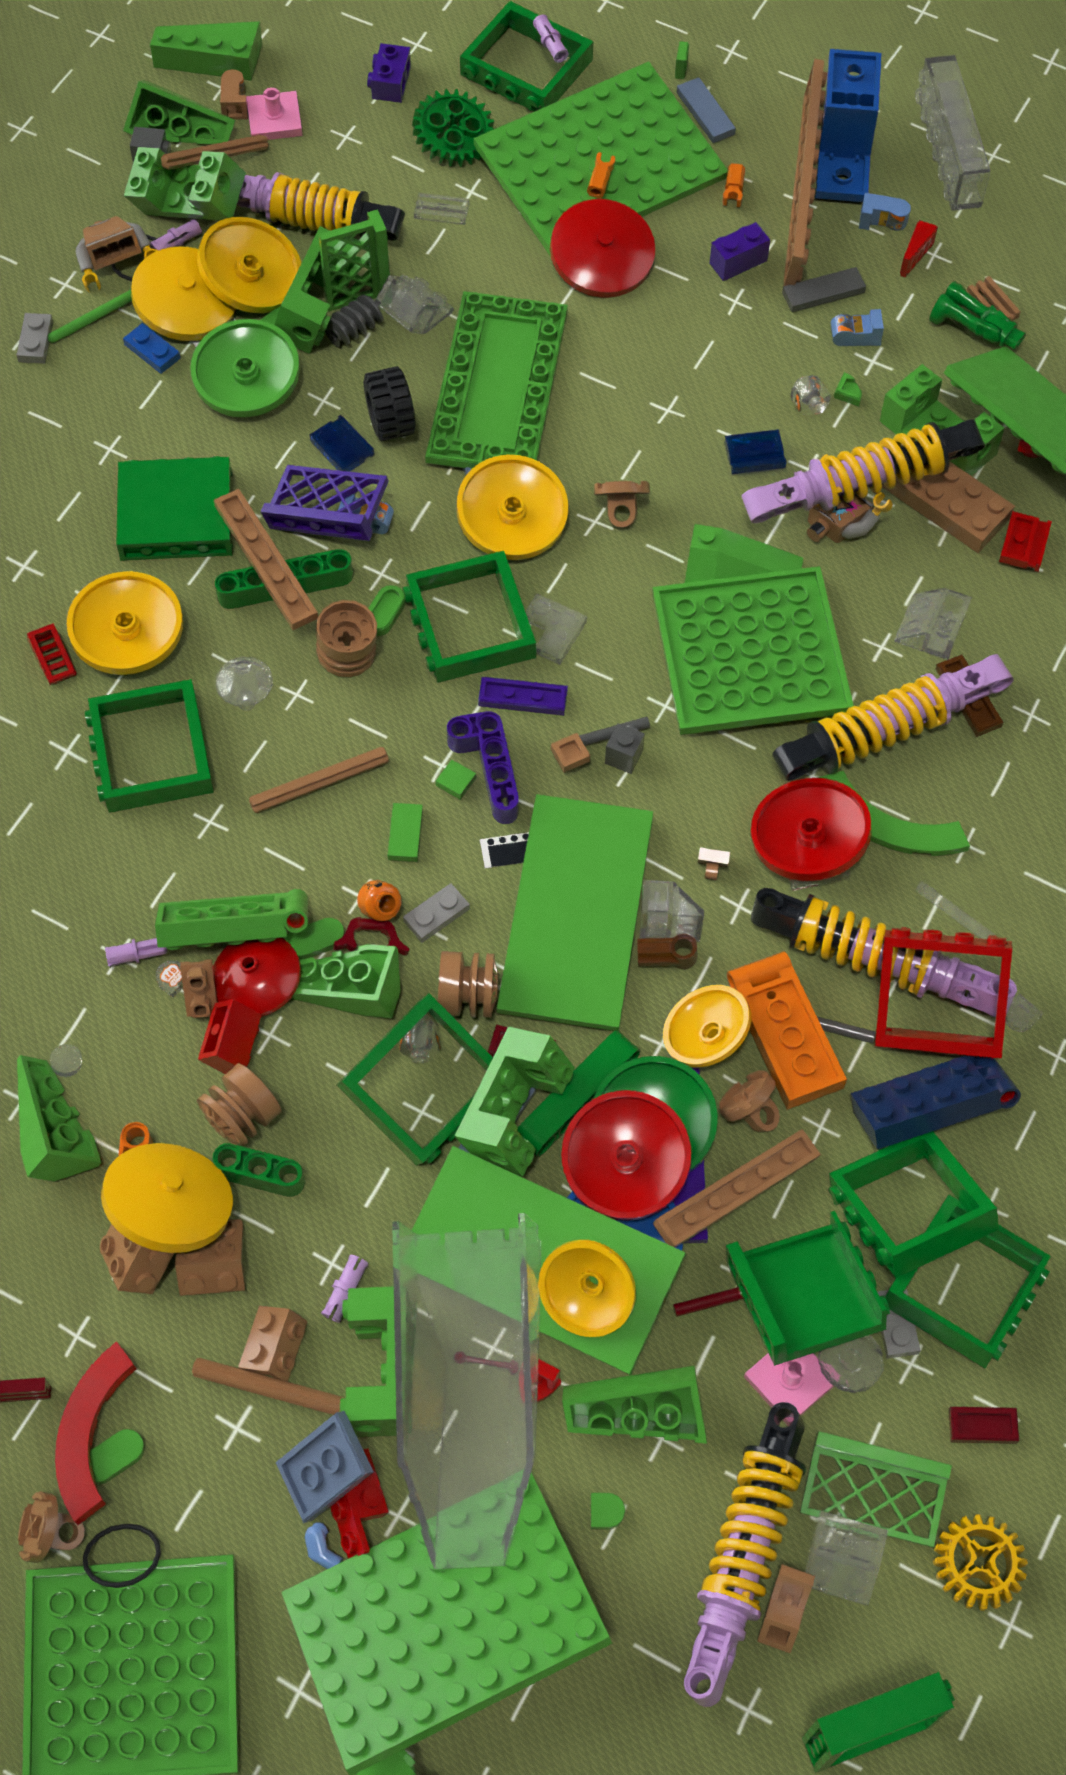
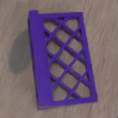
M287 465L271 502L264 503L261 514L270 529L370 541L373 534L370 525L389 480L384 475ZM293 475L304 476L305 479L292 486L289 485ZM321 478L329 480V482L316 489L312 485V483ZM345 481H352L354 485L341 492L337 488L338 485ZM370 484H378L375 490L366 495L362 491L363 488ZM309 485L312 491L298 499L295 493ZM334 488L337 494L322 501L320 495ZM359 491L362 497L347 504L345 498ZM291 495L293 496L295 501L288 505H280L282 500ZM315 498L320 503L313 508L303 507L304 504ZM340 501L345 506L338 511L327 510V508ZM365 504L368 505L365 515L352 512Z

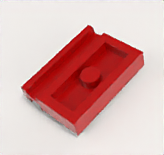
M1012 511L999 562L1024 569L1031 567L1035 569L1034 571L1039 572L1052 521L1043 522L1039 521L1040 518Z

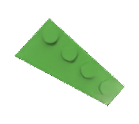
M260 21L156 26L150 43L154 68L220 77L225 71L233 69L240 71L243 74L244 80L251 81L262 47Z
M695 1366L563 1386L562 1403L568 1432L612 1436L613 1433L630 1435L631 1438H644V1436L663 1437L664 1440L669 1441L688 1439L695 1440V1443L707 1444L706 1427Z

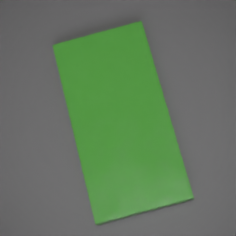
M463 291L425 455V463L460 468L469 467L472 469L482 461L500 455H521L538 460L568 313V305Z
M1007 346L947 366L944 374L951 379L950 382L954 387L963 389L971 396L972 402L986 408L994 420L1004 423L1011 429L1013 436L1027 442L1035 454L1045 457L1052 463V468L1055 471L1066 475V394Z
M536 794L497 1003V1013L619 1031L654 811Z
M452 1146L396 1263L631 1375L687 1254ZM574 1240L596 1241L618 1253L630 1268L636 1286L635 1305L628 1319L616 1331L600 1337L579 1336L558 1325L545 1310L539 1294V1273L546 1258L560 1245ZM590 1276V1281L594 1284H598V1280L595 1277Z

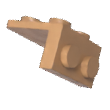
M229 1219L221 1235L210 1244L197 1250L176 1253L175 1268L180 1296L245 1290L246 1282L242 1260L244 1229L242 1220Z
M112 1224L106 1236H103L100 1242V1252L118 1291L153 1294L174 1253L154 1251L142 1247L124 1237Z

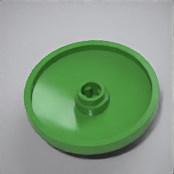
M257 319L234 320L214 328L199 342L191 359V377L199 397L213 410L233 417L258 416L277 408L291 395L297 385L300 374L298 352L291 338L276 325Z

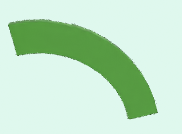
M844 770L818 777L838 781L856 791ZM862 797L871 817L872 834L870 841L908 854H912V852L931 853V856L968 851L970 848L959 821L946 824L912 823L880 811Z

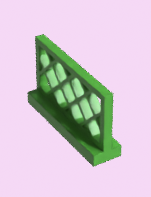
M378 209L367 212L368 220L318 234L325 301L330 304L328 312L348 306L349 302L356 300L360 295H368L372 299L379 297L381 304L392 301L387 229ZM366 231L360 240L354 238L356 234ZM340 240L334 247L327 245V242ZM347 244L353 245L347 253L342 251ZM361 249L367 251L361 258L356 257ZM335 257L341 258L335 266L329 264ZM349 262L354 263L355 265L349 271L343 269ZM363 267L367 268L368 270L363 276L357 274ZM337 275L343 276L338 283L331 282ZM351 280L356 281L351 288L345 287ZM364 285L371 287L370 290L358 292ZM339 292L345 294L342 298L333 300Z
M820 1431L816 1433L800 1509L801 1514L934 1548L947 1480L950 1477L952 1465ZM824 1455L834 1458L841 1471L824 1480L817 1469L819 1456ZM840 1460L851 1462L852 1464L845 1468ZM858 1464L866 1466L874 1478L859 1489L847 1472ZM874 1469H878V1470H882V1471H886V1472L883 1473V1474H881L880 1476H877V1474H876V1472L874 1471ZM890 1473L900 1475L907 1486L906 1489L893 1497H890L881 1482V1479ZM843 1474L854 1492L837 1501L827 1483ZM816 1475L821 1483L813 1488ZM907 1477L917 1479L919 1481L911 1485ZM924 1481L938 1485L936 1499L926 1506L923 1505L913 1489ZM877 1483L887 1501L870 1510L860 1492ZM823 1486L833 1505L824 1511L808 1508L811 1493ZM910 1491L920 1509L904 1519L894 1500ZM855 1495L867 1512L856 1520L847 1518L840 1504ZM890 1504L900 1522L890 1528L881 1527L873 1513ZM934 1505L933 1514L931 1517L927 1509ZM836 1508L841 1516L828 1512ZM922 1512L930 1523L928 1539L914 1535L907 1524L909 1520ZM869 1516L874 1525L862 1522V1520ZM903 1525L907 1533L895 1529Z

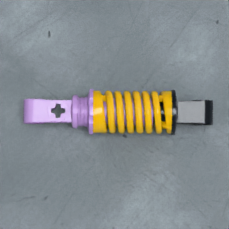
M278 172L273 175L272 180L266 179L263 175H258L257 177L245 175L237 202L238 206L251 208L252 212H265L268 222L275 223L279 221L285 225L300 226L303 229L309 228L312 231L318 230L320 226L332 231L368 220L367 212L378 209L387 229V240L389 241L398 240L405 218V212L400 208L369 202V194L366 191H349L346 188L339 190L337 186L330 188L328 184L320 185L319 182L311 184L309 180L301 182L300 178L292 180L289 176ZM366 231L356 234L354 238L360 240Z

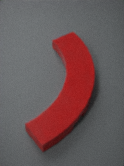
M117 1341L104 1351L82 1376L68 1400L58 1428L55 1449L56 1478L66 1509L77 1525H80L106 1504L99 1493L90 1464V1448L92 1447L93 1436L98 1422L97 1416L104 1402L108 1401L118 1386L137 1369Z

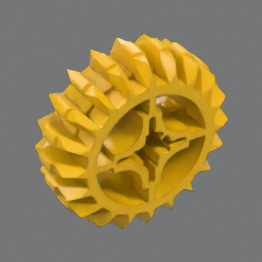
M980 1514L974 1516L973 1525L969 1518L964 1516L960 1519L961 1527L952 1522L948 1526L950 1533L942 1532L939 1538L944 1544H937L934 1551L943 1557L935 1558L933 1565L944 1567L943 1570L936 1574V1578L938 1580L947 1578L949 1582L946 1583L943 1590L944 1592H949L954 1588L957 1591L953 1597L955 1602H958L964 1596L967 1598L966 1608L971 1609L975 1600H978L980 1611H985L988 1606V1600L994 1609H998L1001 1606L1000 1598L1004 1602L1009 1603L1013 1599L1011 1592L1018 1593L1022 1589L1017 1581H1024L1027 1574L1018 1568L1025 1567L1028 1561L1025 1558L1017 1557V1555L1025 1550L1023 1545H1013V1542L1018 1537L1017 1533H1011L1008 1537L1003 1533L1007 1529L1006 1523H1002L997 1529L994 1527V1517L990 1516L986 1524H983ZM969 1537H984L995 1544L983 1547L975 1539L971 1541ZM957 1543L963 1549L961 1553L966 1563L959 1572L954 1563V1551ZM1003 1553L1006 1561L1004 1581L998 1576L1000 1572L995 1563L997 1556ZM992 1554L986 1561L984 1569L982 1565L981 1568L976 1566L973 1570L969 1571L977 1557L978 1559L980 1557L985 1558ZM970 1578H979L986 1585L990 1584L992 1588H976L966 1581Z

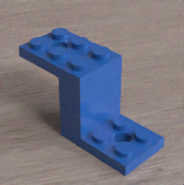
M830 49L827 89L819 142L815 198L863 202L864 194L868 193L870 155L879 111L882 53ZM849 72H856L859 75L853 76ZM845 175L848 179H840L837 176Z

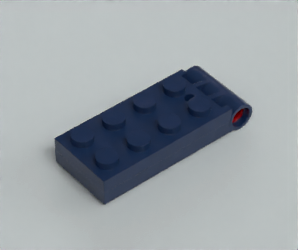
M971 1055L954 1058L950 1061L851 1093L853 1113L877 1150L1001 1108H1011L1021 1098L1019 1089L995 1058L974 1057Z

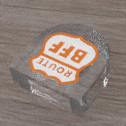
M169 960L159 965L155 975L157 983L163 991L174 998L183 988L180 962Z

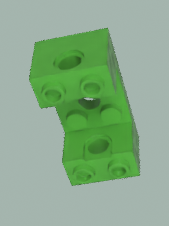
M138 147L124 196L144 214L218 221L234 216L246 172L225 152L202 151L199 165H189L168 170L164 169L161 165V157L165 154L161 149Z
M321 226L281 304L274 324L291 338L296 348L310 354L314 345L320 346L331 319L327 315L330 304L307 294V292H310L313 283L324 288L318 234L330 230ZM340 240L327 242V245L334 247ZM347 244L342 251L347 253L353 245ZM335 257L329 264L335 266L341 258ZM349 262L343 269L349 271L355 264ZM337 275L331 282L338 283L343 276Z
M923 364L885 394L880 422L895 434L904 433L906 435L911 429L921 430L928 422H934L942 430L955 426L964 420L938 401L943 379ZM985 412L975 419L985 443V448L973 455L950 460V462L971 476L997 455L1005 429Z
M508 1026L455 1134V1137L470 1154L520 1177L524 1176L527 1167L532 1163L536 1150L529 1140L523 1139L517 1131L518 1127L515 1124L522 1104L528 1098L530 1088L563 1094L566 1085L572 1079L575 1069L550 1035Z
M401 1286L348 1288V1299L343 1300L342 1304L343 1319L348 1321L350 1329H355L358 1339L381 1338L382 1350L387 1351L386 1363L381 1364V1381L386 1386L346 1387V1398H341L340 1412L345 1411L357 1437L410 1435L411 1304Z

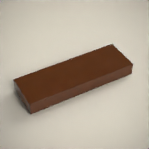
M961 654L938 663L935 669L940 676L946 672H957L969 665ZM988 696L965 705V708L961 710L976 737L1001 728L1004 723Z

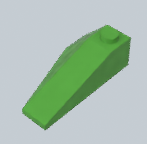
M695 524L685 583L801 569L803 557L723 528Z

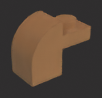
M783 1564L781 1565L769 1598L757 1642L791 1653L815 1576Z

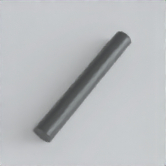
M647 716L622 723L624 726H633L639 731L650 728ZM616 725L582 734L579 737L585 746L608 740Z
M817 1016L824 1031L873 1044L875 1031Z

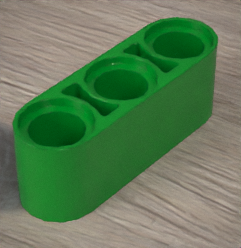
M231 1143L221 1144L213 1152L212 1159L214 1165L223 1172L229 1182L286 1197L296 1196L304 1188L305 1180L301 1165L293 1159ZM226 1158L236 1159L235 1163L231 1166L224 1167L221 1165L222 1161ZM256 1166L266 1167L265 1172L255 1175L251 1173L252 1169ZM289 1173L297 1175V1178L290 1183H285L281 1180L283 1176Z

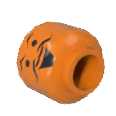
M372 880L364 884L359 890L357 897L358 907L361 912L367 917L381 922L395 917L402 904L398 889L392 884L381 880Z

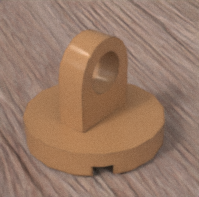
M614 481L603 484L596 483L594 485V495H607L609 520L613 525L622 528L629 527L636 520L637 495L650 493V485L647 481H641L640 485L632 481ZM624 505L628 507L630 516L626 521L620 522L615 517V511L619 506Z
M758 1070L748 1074L746 1077L747 1082L743 1085L740 1082L735 1083L720 1100L719 1112L727 1121L734 1122L744 1118L749 1126L757 1132L771 1131L779 1123V1110L770 1098L776 1082L767 1071ZM761 1109H764L767 1114L765 1124L760 1119Z
M42 1491L35 1493L32 1496L33 1500H35L33 1505L28 1504L24 1509L18 1532L19 1545L23 1546L24 1550L19 1552V1555L24 1561L32 1563L41 1562L50 1548L61 1550L76 1548L82 1542L85 1531L83 1523L77 1525L71 1515L58 1513L56 1496ZM69 1522L73 1527V1535L68 1541L63 1542L59 1537V1530L63 1524Z

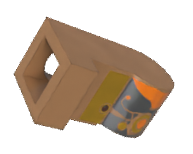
M233 69L227 70L222 74L220 95L222 114L232 119H248L243 74Z

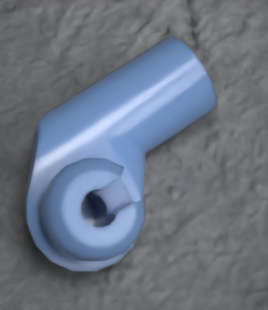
M317 1522L309 1527L305 1533L308 1556L322 1567L329 1569L341 1563L343 1558L327 1549L326 1537L328 1529L323 1523Z

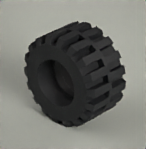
M395 366L366 373L363 381L364 393L370 420L379 440L382 442L414 434L416 427L414 407L408 383L402 370Z

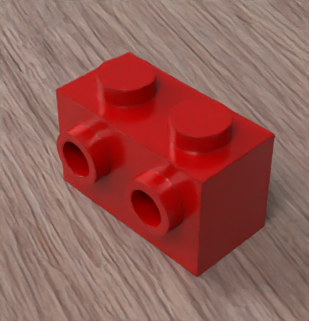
M235 999L214 1003L198 1060L224 1074L238 1063L247 1067L251 1059L250 1053L254 1039L259 1032L258 1025L262 1014Z

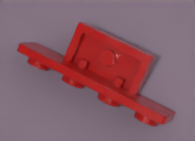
M369 1448L363 1449L373 1469V1473L331 1506L332 1517L336 1520L341 1535V1546L348 1559L355 1555L360 1556L370 1552L361 1522L381 1518L389 1513Z

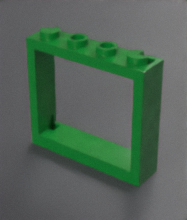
M509 1L460 55V75L535 112L557 102L593 61L594 41L549 20L552 27L560 33V40L568 50V57L570 59L541 90L480 60L508 28L541 43V36L533 26L534 19L539 15Z
M504 551L406 574L407 586L402 587L405 602H411L413 609L410 610L411 620L414 627L419 626L420 633H417L421 650H427L428 656L425 657L426 666L429 672H434L437 683L536 658V640ZM495 574L518 640L442 659L421 592Z
M192 679L88 698L90 710L84 711L87 727H93L94 733L93 735H88L92 753L97 752L98 759L93 760V767L96 778L101 777L102 785L97 786L99 801H105L109 813L214 793ZM184 701L197 773L113 789L101 717Z
M430 993L422 997L336 1084L416 1166L425 1161L430 1164L441 1153L438 1147L446 1139L451 1142L455 1138V1134L474 1095L421 1148L358 1083L427 1012L486 1071L493 1059Z
M933 1131L885 1147L829 1173L831 1187L828 1188V1191L833 1197L834 1204L836 1206L840 1204L848 1223L851 1226L856 1225L863 1243L867 1247L871 1246L874 1249L879 1264L881 1266L886 1265L895 1278L999 1230L997 1207ZM925 1158L967 1209L968 1213L896 1246L854 1190Z
M948 1194L925 1232L968 1213L967 1209L959 1200ZM999 1225L998 1231L977 1241L1030 1273L988 1344L905 1294L919 1268L897 1277L885 1296L891 1311L983 1368L987 1367L992 1358L996 1361L999 1360L1008 1345L1002 1341L1006 1333L1013 1336L1022 1321L1017 1314L1020 1309L1027 1312L1036 1297V1294L1031 1292L1035 1284L1041 1287L1050 1272L1045 1269L1051 1258L1049 1254Z
M937 1672L817 1719L802 1737L815 1773L933 1727L954 1708L952 1701H955L951 1692L952 1686L947 1679L942 1680L940 1673Z

